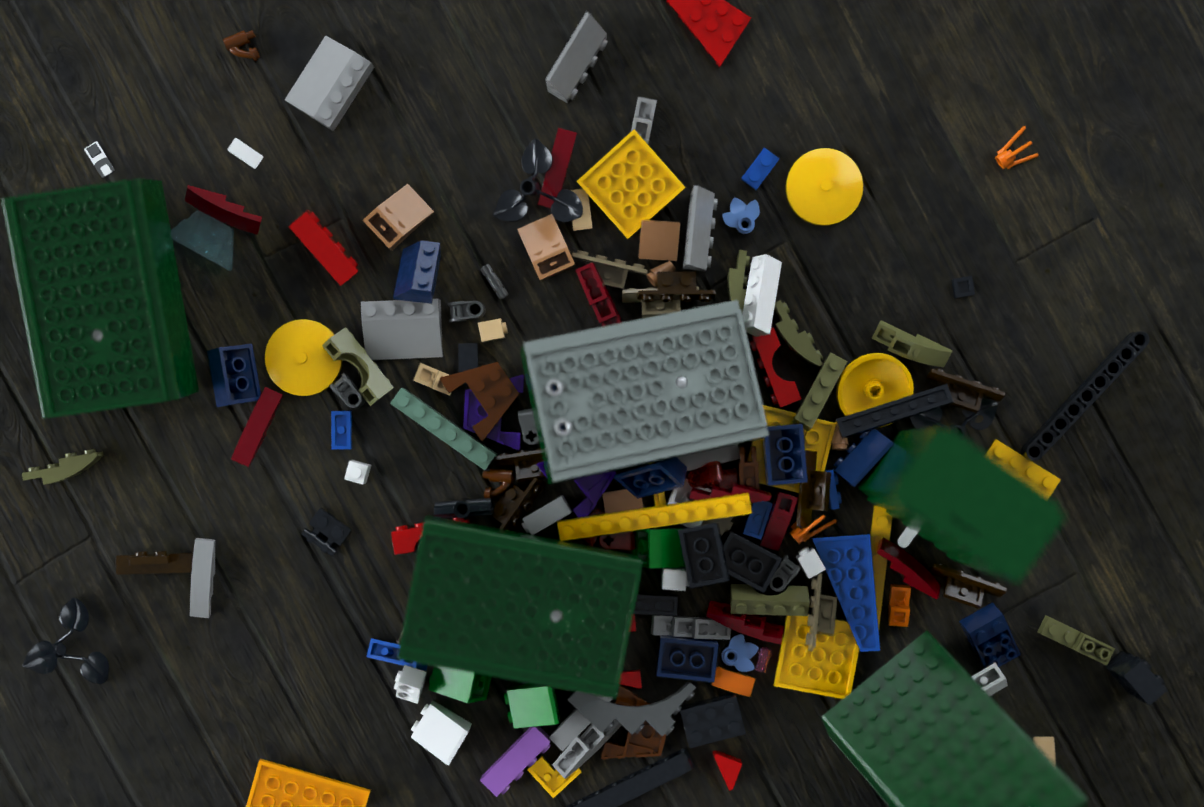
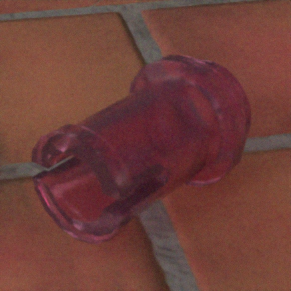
M761 647L758 650L759 656L755 667L756 671L762 672L763 670V673H767L770 657L773 656L771 649Z

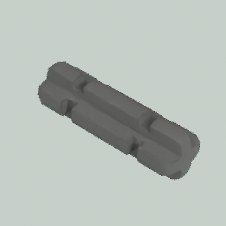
M489 264L484 265L481 268V272L486 276L493 290L497 292V296L500 299L505 298L508 295L507 290L502 287L503 284L497 275L492 272L491 266Z

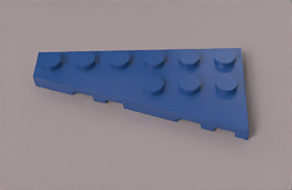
M870 534L812 538L860 651H880Z

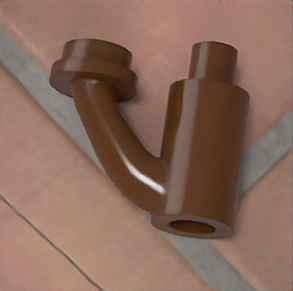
M243 30L223 39L226 49L233 55L253 58L255 62L260 58L256 47H250L249 51L238 48L250 43V39L256 37L253 30L248 32Z
M491 468L490 471H483V478H488L490 482L502 483L496 489H493V487L485 488L484 498H492L493 500V497L505 492L511 486V483L514 482V470Z

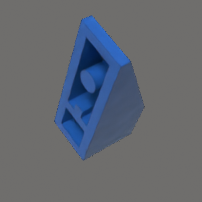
M371 638L366 657L427 670V664L397 659L399 644Z

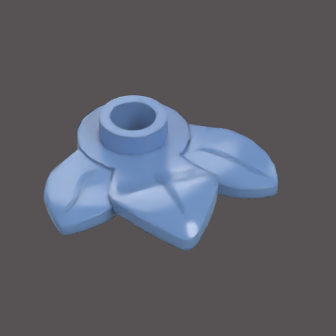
M734 197L730 204V212L722 215L725 224L736 228L742 234L750 233L755 226L754 220L757 219L760 213L759 204L756 200H753L746 205L743 201ZM743 221L748 222L747 228L742 227L741 223Z
M739 634L731 638L729 646L722 651L721 657L726 665H734L738 671L748 672L754 670V665L750 659L757 653L759 648L753 643L745 642L743 634ZM730 652L734 653L732 659L727 657Z

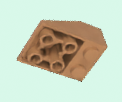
M407 184L376 207L363 221L393 251L434 211Z
M552 214L517 229L541 282L575 267L574 260Z

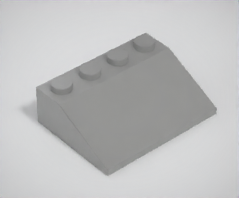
M585 13L546 78L547 91L566 103L570 99L573 100L578 92L577 86L579 83H584L588 76V73H586L588 68L595 65L598 59L597 53L599 50L603 51L608 43L606 40L607 33L590 13Z
M325 36L285 98V101L334 131L374 69V66L369 60Z
M695 185L690 194L683 269L705 272L707 267L711 266V256H708L709 248L713 247V237H710L711 229L715 228L716 218H712L713 210L717 209L718 199L714 198L715 193Z
M433 299L432 304L404 300L361 302L364 346L372 360L443 357L440 299Z

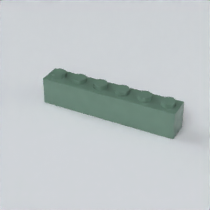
M401 388L390 403L483 470L489 467L497 455L493 450L405 388Z

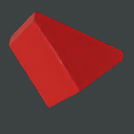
M717 750L712 751L729 791L733 790L742 767L741 759Z

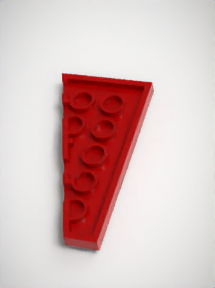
M667 0V3L676 11L679 18L695 38L700 41L719 67L751 20L750 16L725 0Z

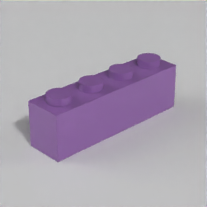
M540 726L529 727L481 776L480 781L496 797L500 793L503 795L511 787L509 784L513 780L517 781L524 774L523 770L527 766L531 767L537 761L536 756L540 752L544 754L551 745L549 743L551 740L549 735Z

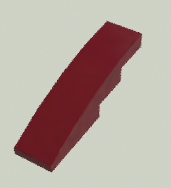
M558 127L551 152L553 163L549 171L546 172L542 192L557 198L559 191L563 189L577 137L576 132ZM540 195L538 205L551 209L555 201Z
M187 186L185 195L187 203L220 222L258 235L262 220L261 216L243 212L244 206L225 201L226 195Z
M594 262L576 269L575 271L589 304L592 305L602 327L622 323Z
M267 387L264 388L243 430L231 460L250 467L266 437V431L275 416L274 413L283 398V394Z
M733 483L732 490L713 485L711 492L692 487L690 498L702 500L749 493L750 502L755 503L771 500V493Z
M882 537L876 554L891 561L890 568L904 575L903 582L938 599L941 585L933 575L909 553Z
M710 601L707 617L739 633L781 645L785 626L766 623V617L731 614L730 604Z

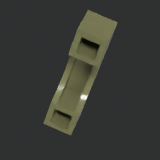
M346 327L322 345L334 361L344 360L357 368L361 376L359 393L370 406L394 388L389 379L379 370L378 365L372 361L366 350L360 346L354 335Z
M831 352L828 354L791 423L803 424V429L807 432L812 429L848 361Z
M731 584V614L808 616L810 604L808 586H788L783 593L770 596L758 593L748 584Z

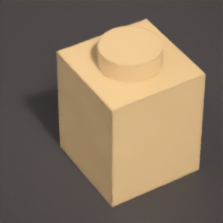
M501 318L478 323L481 342L503 339L505 334L508 333L506 322H502Z

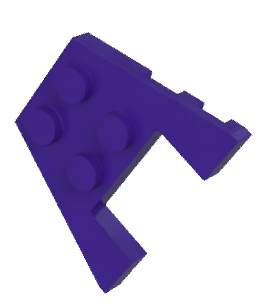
M524 375L509 378L517 391L523 392ZM467 389L465 390L463 429L476 433L472 426L486 418L488 414L472 390ZM501 417L486 438L520 450L521 433L501 431Z
M541 461L536 465L547 478L544 462ZM615 471L574 480L586 496L584 500L571 509L577 518L586 517L590 514L616 475Z

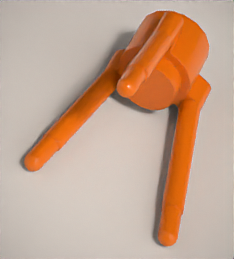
M1023 126L1002 149L997 151L998 155L995 156V159L1002 169L1006 167L1010 169L1015 165L1039 156L1036 153L1014 161L1016 159L1015 155L1032 145V141H1029L1013 152L1010 149L1007 151L1026 129V126Z
M825 515L816 519L806 528H797L795 522L791 526L793 530L789 533L800 544L835 524L837 520L834 519L811 533L809 531L825 518Z

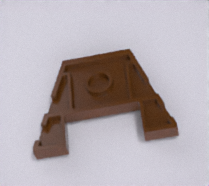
M498 362L440 378L448 393L467 383L488 414L486 418L472 426L481 441L487 437L519 395V392Z
M619 686L616 704L624 706L649 704L627 688ZM644 721L643 724L645 726L639 733L636 734L634 732L630 734L628 732L625 745L607 741L604 744L601 759L661 756L666 734L663 736L659 735Z

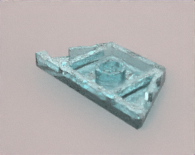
M197 210L188 219H184L171 230L173 240L225 269L232 270L233 228Z

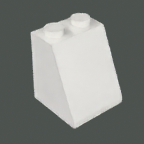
M432 701L430 705L426 703L420 713L424 715L421 721L416 720L411 728L413 731L411 738L442 762L449 765L468 734L472 723Z

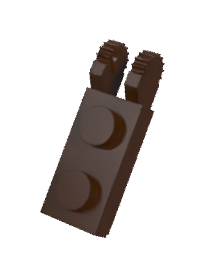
M751 446L752 461L745 462L744 447H739V484L759 489V466L756 446Z

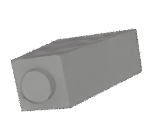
M564 495L524 517L522 526L527 534L530 532L531 535H534L572 513V510Z

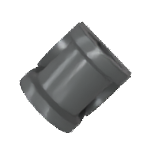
M479 301L447 303L451 313L449 322L479 319L486 312L485 306ZM478 304L481 311L479 314L473 315L471 309L474 305Z
M343 373L338 381L329 385L348 407L360 408L364 405L365 399L347 374ZM354 394L359 397L356 405L351 403V397Z
M532 408L519 410L518 419L524 441L529 445L538 444L539 438ZM530 431L537 434L533 442L527 438L530 435Z
M788 555L782 557L768 585L770 589L776 592L783 591L801 569L800 565H796L788 559ZM776 577L781 579L779 587H773L772 581Z

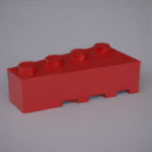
M307 209L289 225V228L338 284L342 286L358 272L357 266L359 264L352 256L348 258L344 253L346 249L339 241L336 243L332 239L333 234L326 226L323 228L319 223L320 219L315 213H310Z

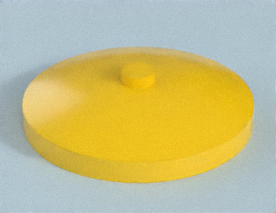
M820 148L807 152L793 164L787 176L786 195L791 208L804 221L814 225L827 226L843 221L855 211L862 198L863 180L859 168L849 156L835 149Z
M300 319L282 325L273 333L265 350V365L272 381L285 392L298 396L315 395L326 390L337 379L343 361H334L322 346L335 334L325 325L312 320Z
M884 353L866 354L852 361L843 370L836 388L837 402L843 414L848 416L913 395V380L908 369L897 358Z

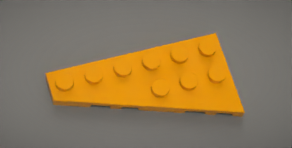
M260 759L246 807H366L371 790Z

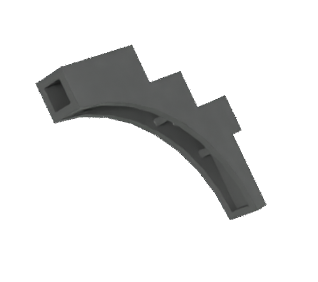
M687 682L677 692L667 698L640 706L617 705L606 702L592 694L576 691L567 700L601 733L604 730L608 732L615 724L613 720L616 719L630 734L634 732L636 734L639 733L645 726L643 722L646 721L659 735L663 736L664 734L668 735L674 729L673 724L675 721L670 716L672 714L675 716L682 707L680 705L684 700L689 701L693 697L696 687L691 682Z

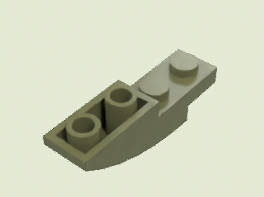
M745 250L737 252L736 269L729 268L727 277L729 301L738 300L742 314L747 291L743 289V286L747 285L748 277L744 273L745 267L749 266L750 256H746L747 251Z
M781 300L775 302L774 310L780 322L774 324V327L784 342L808 363L816 367L823 365L821 362L823 357L820 351L815 350L813 346L814 339L812 335L806 333V331L798 333L797 323L794 319L791 320L788 315L790 310L785 302L782 303Z
M882 320L879 322L872 339L888 346V351L937 367H944L953 351L919 334L915 337Z
M96 449L85 450L84 455L77 456V452L65 454V458L59 459V463L47 465L48 469L41 470L40 466L28 468L29 472L22 473L23 481L42 478L43 485L70 479L94 465L103 456V452H96Z
M1045 615L1037 631L1039 634L1106 666L1115 648Z

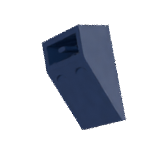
M993 602L959 621L984 668L994 663L1000 667L1021 655L1004 615Z

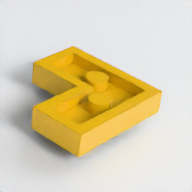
M543 756L539 757L527 769L552 798L559 794L582 772L578 768L565 779Z

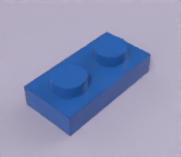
M764 147L741 180L757 190L779 158Z
M331 411V449H352V411Z
M831 469L825 470L824 472H831L829 508L839 509L841 495L836 490V485L838 484L837 473H834Z
M768 501L752 503V514H748L742 534L761 540L773 503Z

